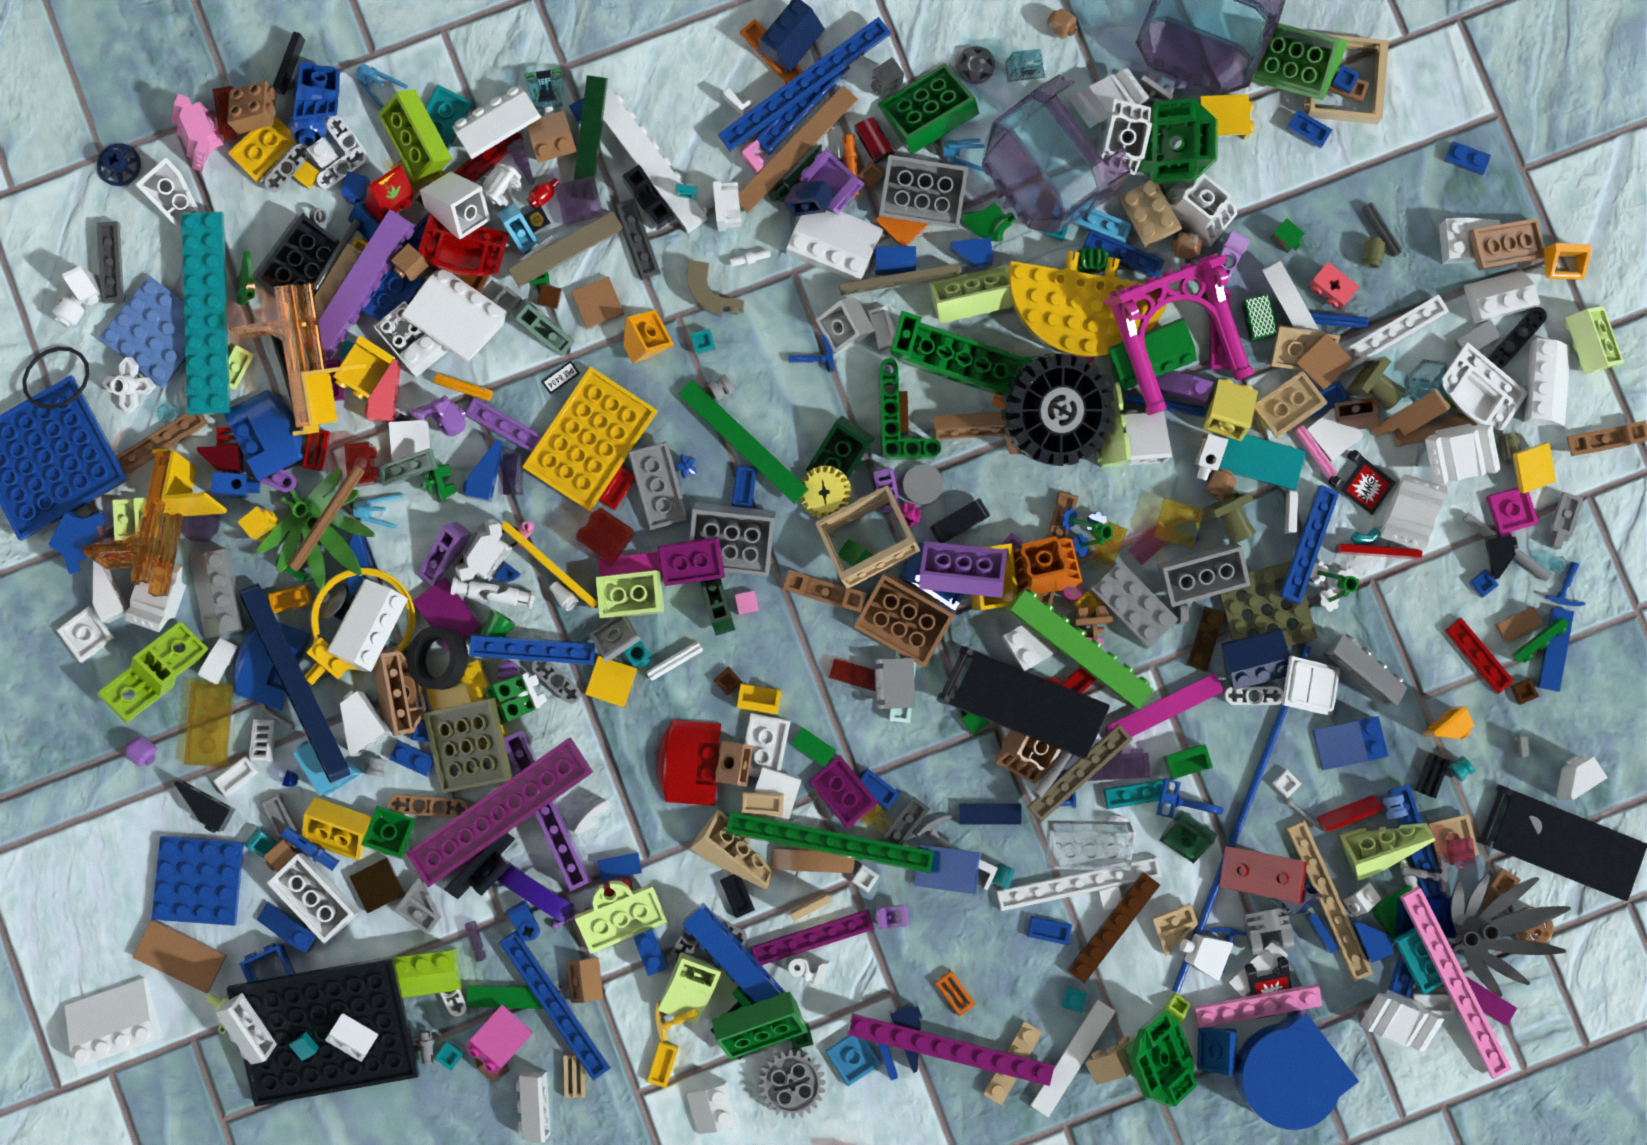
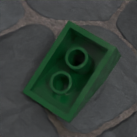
M841 416L832 426L806 471L809 472L818 466H832L842 471L849 479L872 445L875 437L844 416Z

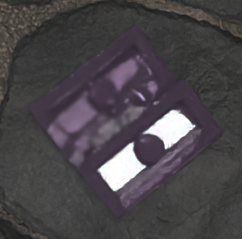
M594 176L555 185L564 225L604 216Z

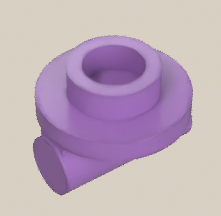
M510 660L500 663L497 672L498 680L519 676L518 665Z

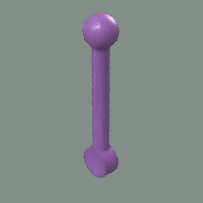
M575 916L566 918L564 922L553 921L551 927L557 929L559 925L574 920Z

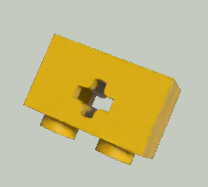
M256 506L240 519L238 523L250 538L262 542L278 525L276 521L279 519L271 510L268 511L266 508L262 509Z

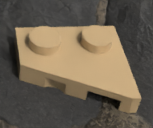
M1190 903L1151 917L1165 956H1168L1178 942L1181 943L1186 934L1198 925Z

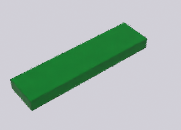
M467 986L466 1007L499 1008L503 1005L505 1008L544 1009L529 987Z

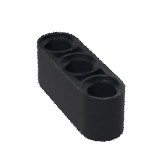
M981 498L936 522L929 528L938 543H945L991 515Z

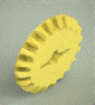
M818 466L807 472L802 479V483L809 491L801 498V504L812 516L824 518V516H829L840 508L848 506L851 499V485L846 475L839 469L832 466ZM823 486H825L826 490L830 491V494L826 496V500L824 495H820Z

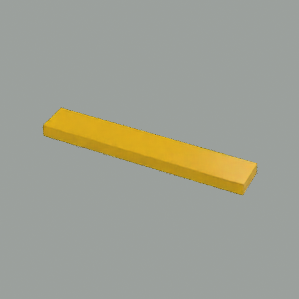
M507 521L501 525L504 531L590 607L595 608L598 605V601Z

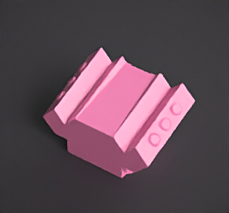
M178 94L173 104L171 123L178 125L176 135L180 136L187 151L186 157L193 159L192 169L203 172L209 154L225 145L211 113L204 107L202 102L199 101L191 104L189 97Z

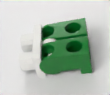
M525 673L483 689L486 698H495L496 704L511 699V701L497 706L501 725L540 708L547 701L543 692L535 693L533 687L539 684L536 674L528 675Z

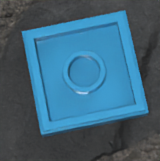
M848 1035L825 1050L847 1087L882 1065L880 1058L866 1039Z

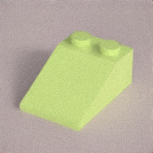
M659 571L596 577L599 618L664 613L661 573Z

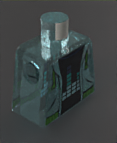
M1041 49L1012 52L1005 62L1007 82L1045 78Z
M562 68L524 73L533 104L536 109H543L544 116L555 113V107L564 105L565 76Z

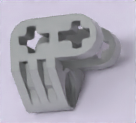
M1283 907L1243 915L1248 945L1252 955L1263 953L1260 933L1277 931L1282 949L1294 947L1292 927L1289 922L1290 918Z

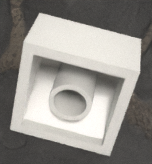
M856 296L840 300L816 319L834 354L862 341L875 331Z
M1026 624L1002 636L1016 663L1023 671L1028 670L1058 652L1052 644Z
M1575 755L1566 761L1567 764L1562 767L1556 796L1562 800H1574L1608 777L1594 756L1583 755L1578 757Z
M727 1081L686 1093L698 1134L718 1132L738 1125Z

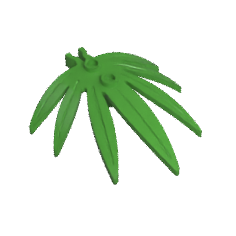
M338 468L322 480L305 500L300 499V495L293 489L289 492L297 503L289 501L285 497L281 499L290 506L292 512L270 532L256 550L258 553L266 552L281 543L287 536L279 556L278 572H283L288 567V563L298 550L300 535L303 533V540L306 538L335 495V493L328 494L338 485L342 476L341 469ZM353 489L343 505L355 500L360 495V491ZM339 513L336 514L331 522L333 525L355 535L364 537H375L376 535L370 528L359 521ZM329 525L319 541L341 565L352 573L362 576L361 567L351 547ZM317 543L307 557V561L317 587L323 589L325 584V564Z

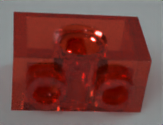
M369 441L344 444L347 475L353 466L358 465L361 460L366 459L367 461L366 467L363 468L365 472L355 487L376 485V479H379L378 467H375L374 459H377L376 447H373V444Z

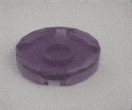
M179 514L178 520L179 529L184 537L195 542H205L212 539L219 531L221 523L219 514L183 516Z

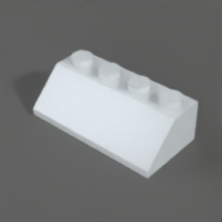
M520 85L519 87L509 89L504 96L492 99L490 104L484 108H477L469 117L457 120L452 128L471 159L540 119L541 116Z
M1537 338L1529 343L1526 379L1528 395L1525 398L1523 422L1565 426L1571 346L1558 340Z
M364 579L327 652L360 671L371 672L408 598L391 588Z
M304 853L294 856L267 882L324 944L360 913Z

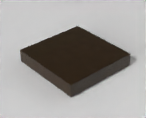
M388 857L349 876L367 914L406 895Z

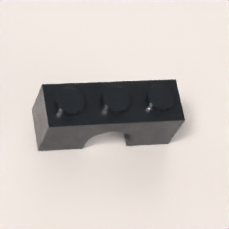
M640 165L622 175L624 184L657 231L674 220V213L663 197L660 198L651 184V180Z

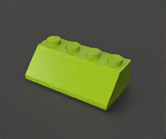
M415 89L396 92L378 112L379 119L414 183L442 170L452 160Z
M457 948L393 956L403 998L451 992L457 989L462 990Z

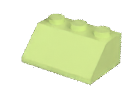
M1604 306L1585 309L1565 317L1567 331L1571 333L1573 348L1579 355V365L1585 372V375L1624 363Z

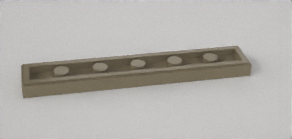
M612 211L510 267L508 272L519 288L623 230V226Z
M957 263L839 284L840 295L844 296L958 276L960 265Z
M1117 724L1091 748L1087 759H1078L1053 782L1041 799L1035 798L1027 808L1039 822L1044 821L1133 738L1120 724Z

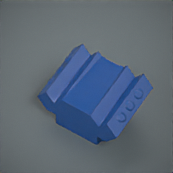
M299 62L294 80L292 121L326 119L337 115L340 69L332 66L315 65L311 62ZM306 111H309V112H312L313 114H311V115H305V112H306ZM301 112L302 116H296V113Z
M102 510L91 513L85 518L72 512L65 513L48 543L51 549L64 556L69 574L80 571L78 561L87 559L89 549L95 538L99 536L97 526L106 524L105 515L102 513Z

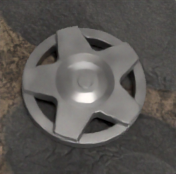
M980 46L969 47L962 52L958 59V72L968 83L982 84L988 81L994 73L995 60L991 52L986 48ZM966 55L967 60L961 63L963 57ZM989 58L991 60L992 66L987 63ZM963 72H969L970 78H968ZM981 74L987 75L985 78L980 79Z

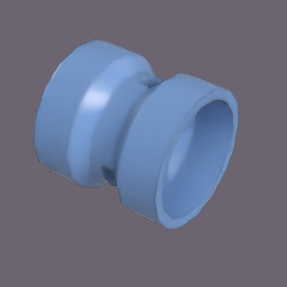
M1403 794L1382 798L1383 804L1387 807V819L1408 815L1407 808L1403 805Z

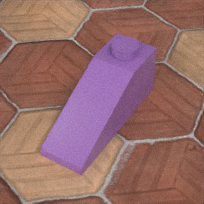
M1174 371L1156 377L1161 392L1199 405L1207 402L1213 382L1196 376Z
M458 522L443 525L418 575L431 586H434L462 552L472 533Z

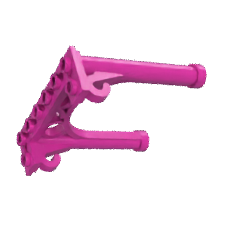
M1216 253L1197 260L1198 264L1192 266V263L1180 266L1181 270L1178 272H1174V269L1162 273L1163 277L1157 279L1156 276L1144 280V285L1139 286L1138 283L1130 285L1127 288L1109 293L1110 298L1103 300L1104 304L1107 303L1108 307L1111 306L1146 404L1145 410L1147 415L1158 413L1167 409L1145 348V330L1154 313L1170 302L1191 301L1205 308L1215 322L1234 379L1239 380L1254 374L1252 365L1249 366L1224 293L1223 286L1228 284V274L1221 265L1226 263L1227 254L1219 256ZM1181 280L1179 291H1173L1169 288L1168 284ZM1195 280L1198 283L1199 289L1195 295L1187 292L1186 284L1188 281ZM1158 289L1159 294L1154 301L1149 295H1145V293ZM1205 290H1206V293H1207L1209 302H1208L1207 300L1201 298V296L1203 295V293L1205 292ZM1139 300L1146 301L1148 305L1144 315L1139 314L1136 302ZM1137 319H1138V320H1141V321H1140V324H1139V326H1138V330L1136 329V325H1135V321H1134V320H1137Z

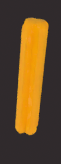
M440 373L435 375L434 383L486 401H490L493 396L492 390Z

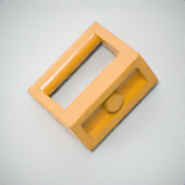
M1555 243L1545 247L1546 278L1583 280L1591 255V244ZM1558 256L1575 257L1576 272L1555 271Z

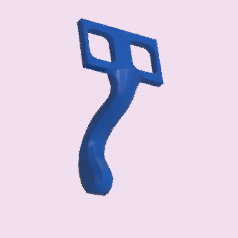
M1164 778L1156 815L1173 819L1175 807L1178 806L1217 815L1223 814L1224 809L1220 806L1181 797L1178 794L1181 782ZM1169 782L1175 783L1173 795L1166 793ZM1164 802L1171 804L1168 815L1162 814Z

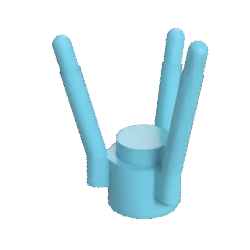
M404 494L362 499V502L355 501L353 506L354 517L361 518V521L396 529L397 525L369 517L373 515V511H386L387 509L386 507L373 506L371 503L403 498Z

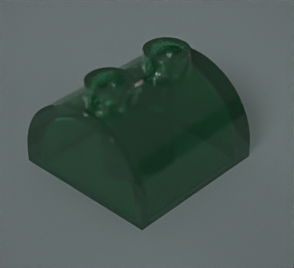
M1180 810L1169 822L1159 841L1194 864L1214 843L1217 833L1212 831L1206 824H1202L1193 818L1190 813Z

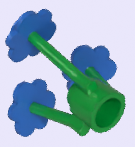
M1071 507L1062 515L1064 530L1069 531L1075 523L1086 526L1090 530L1091 535L1096 539L1089 541L1082 534L1072 538L1075 552H1077L1079 557H1084L1089 552L1088 546L1095 544L1103 545L1104 540H1109L1112 537V525L1105 524L1107 522L1106 516L1101 515L1098 511L1094 514H1089L1087 521L1076 519L1077 512Z

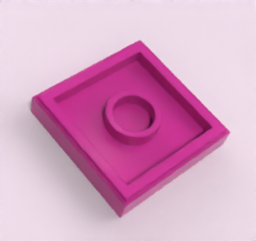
M1517 487L1486 496L1497 534L1512 532L1539 524L1529 492L1519 493Z

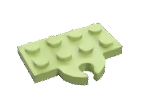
M612 880L609 881L610 888L615 891V894L609 897L604 895L603 885L598 886L593 894V908L574 915L590 953L668 922L652 884L632 892L625 883Z

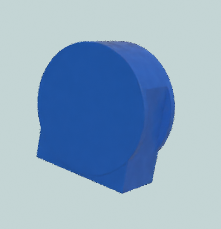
M1302 1010L1293 1011L1278 1024L1263 1027L1253 1033L1242 1045L1236 1059L1235 1081L1238 1092L1245 1104L1269 1124L1287 1130H1300L1318 1124L1331 1113L1339 1097L1359 1082L1309 1015Z

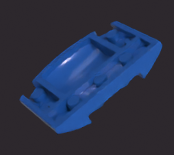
M265 390L231 407L230 413L224 414L257 481L303 459V453H301L303 437L302 435L293 436L292 433L293 431L300 430L297 420L289 407L269 390Z
M278 622L298 664H300L311 634ZM253 627L241 643L233 669L234 693L282 711L287 694Z

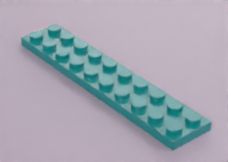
M224 213L181 214L187 414L190 416L230 413Z

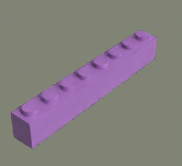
M389 209L302 345L304 348L326 361H329V359L336 355L337 347L340 342L347 338L350 326L358 321L360 309L362 307L365 308L369 304L370 295L381 285L380 280L384 273L387 274L392 267L391 260L403 249L402 245L406 239H410L413 235L415 224Z
M524 731L516 732L504 738L506 750L517 774L537 761ZM554 800L536 812L535 815L567 886L572 891L592 880L560 809Z

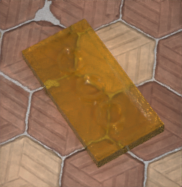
M191 682L184 765L227 767L234 685Z

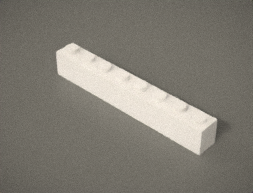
M611 89L607 90L603 123L634 164L642 167L651 180L656 193L660 198L663 197L674 213L675 218L687 234H689L707 220L706 208L701 202L697 203L695 199L677 197L675 191L676 184H682L683 178L678 171L673 172L669 167L672 165L665 155H660L656 142L653 139L649 140L647 138V131L641 123L638 125L634 121L635 115L630 108L625 109L622 105L624 101L617 92L614 94Z

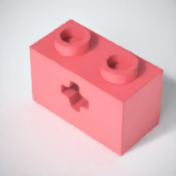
M1329 262L1320 269L1308 284L1315 294L1322 295L1327 299V303L1330 306L1339 310L1345 306L1359 288L1357 284ZM1332 284L1335 286L1334 290L1330 289Z

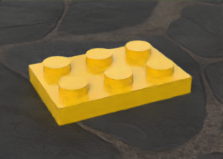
M274 116V125L250 131L228 154L258 183L286 150L297 141L293 139L289 129Z

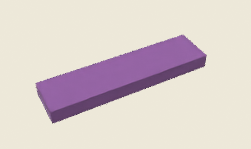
M475 397L465 411L466 417L530 453L533 452L543 437L541 434Z

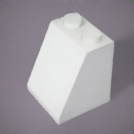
M453 172L445 174L420 190L424 208L458 239H462L490 221L482 186Z
M1136 410L1127 411L1126 415H1124L1126 424L1123 432L1128 433L1131 460L1125 466L1166 463L1172 457L1164 412L1147 415V413L1138 414Z
M351 691L343 697L344 701L340 703L348 752L350 756H361L392 733L366 692Z

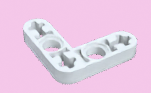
M339 116L330 117L327 121V128L346 155L318 174L317 183L325 191H331L345 181L347 173L340 174L338 172L340 165L346 164L349 167V172L357 173L367 166L370 161V157L345 121ZM335 122L339 124V127L343 131L341 135L337 131V129L334 128L333 124ZM346 137L353 138V144L349 147L343 145V140ZM360 154L364 160L360 162L357 160L356 155ZM349 159L353 162L355 167H352L350 162H348ZM332 171H334L335 174L339 177L338 179L334 177V175L331 173ZM325 177H327L328 179H330V180H329V181H330V184H329V185H327L326 183H324V182H325V181H324V178H325Z

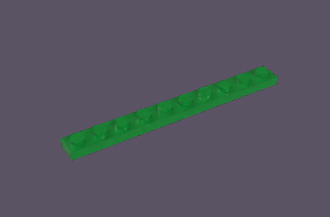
M730 812L726 834L929 874L934 855L933 851Z

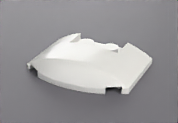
M1468 342L1465 343L1441 378L1446 394L1464 415L1478 424L1492 425L1493 429L1500 431L1505 429L1528 395L1525 389Z

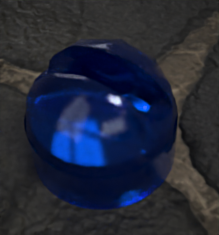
M287 770L282 786H296L299 780L297 773Z

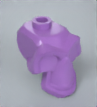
M445 395L437 400L433 399L426 405L411 409V415L418 420L432 417L437 422L438 429L446 436H456L465 429V412L461 407L457 408Z

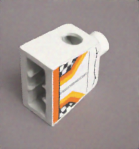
M1203 434L1195 465L1200 466L1196 478L1208 481L1211 471H1218L1228 439L1212 434ZM1208 455H1211L1212 457L1210 463L1206 462V457Z

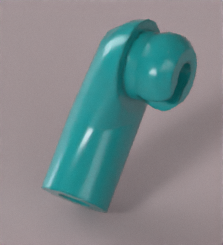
M1375 527L1367 535L1354 532L1350 540L1354 542V545L1370 546L1380 537L1381 532Z

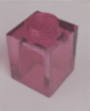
M1466 837L1446 840L1449 865H1456L1457 869L1470 868L1469 864L1476 863L1473 838Z

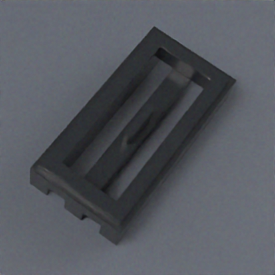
M1429 753L1415 791L1436 799L1450 760ZM1435 759L1436 761L1430 774L1429 780L1427 782L1425 790H1423L1422 787L1428 774L1429 768L1431 766L1432 760ZM1442 762V765H1441L1440 771H1439V773H1438L1437 779H1436V781H1435L1433 790H1432V792L1430 793V789H1431V787H1432V784H1433V781H1434V779H1435L1436 773H1437V771H1438L1439 765H1440V763Z

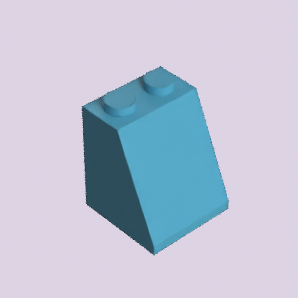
M305 741L297 746L298 750L293 753L318 795H329L363 773L361 768L345 759L350 775L330 783L310 742Z

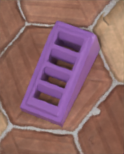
M893 468L873 472L876 490L881 489L880 486L892 484L890 490L894 493L898 505L901 506ZM890 476L888 480L879 481L881 477ZM891 505L880 507L881 513L894 511Z

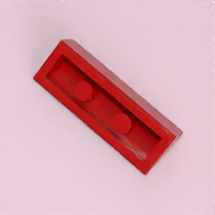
M1374 795L1319 815L1317 819L1322 831L1329 832L1381 812L1384 806Z

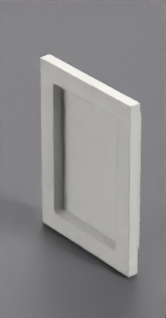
M1289 656L1282 705L1333 716L1341 668Z

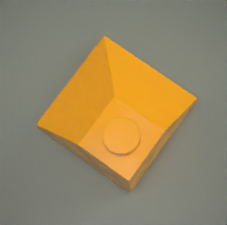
M656 310L632 315L625 319L623 346L632 363L647 360L674 345Z
M1465 706L1451 707L1424 730L1422 734L1426 737L1464 739L1471 733L1470 729L1474 726V723Z

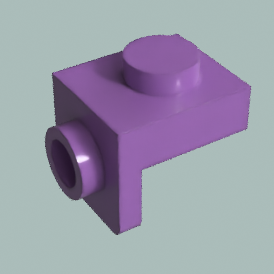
M907 905L886 906L876 909L875 921L878 929L909 926Z

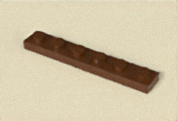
M1142 872L1067 970L1085 984L1153 896L1160 884L1145 872Z

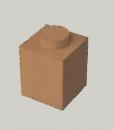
M284 839L264 855L267 860L265 863L272 871L276 870V872H279L294 856L299 854V851L294 845Z

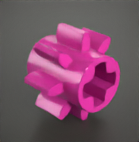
M905 502L902 507L899 506L909 527H912L915 523L919 524L921 509H917L916 504Z

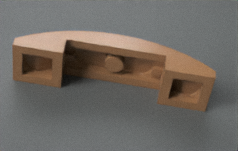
M1645 420L1614 428L1567 436L1571 457L1647 441V424Z
M788 570L783 590L859 613L862 611L867 595L865 592L852 588L847 589L846 587L792 570Z
M773 848L772 869L854 873L855 859L812 850Z

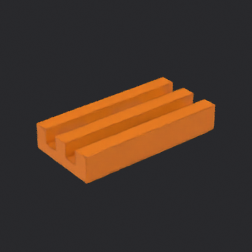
M951 970L934 982L959 1017L976 1005ZM949 977L953 979V981L962 991L964 996L970 1002L968 1005L965 1004V1002L956 992L954 987L948 981ZM942 982H945V984L951 990L953 995L962 1005V1010H959L957 1005L954 1003V1001L942 987Z

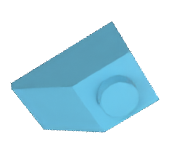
M515 203L498 212L499 217L522 254L530 250L535 244H539Z

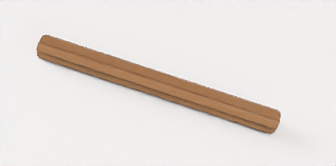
M358 465L353 466L288 563L291 569L298 571L364 474L363 468Z

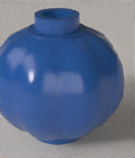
M306 111V112H305V115H311V114H313L312 112H309V111ZM296 113V116H302V113ZM293 115L289 119L288 129L295 141L302 145L311 146L327 134L325 119L292 121Z

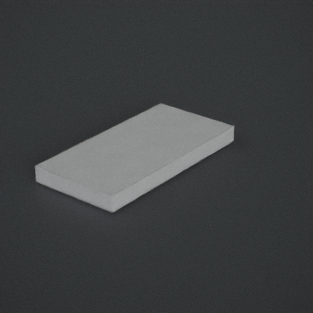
M668 442L629 451L628 455L649 531L689 520Z

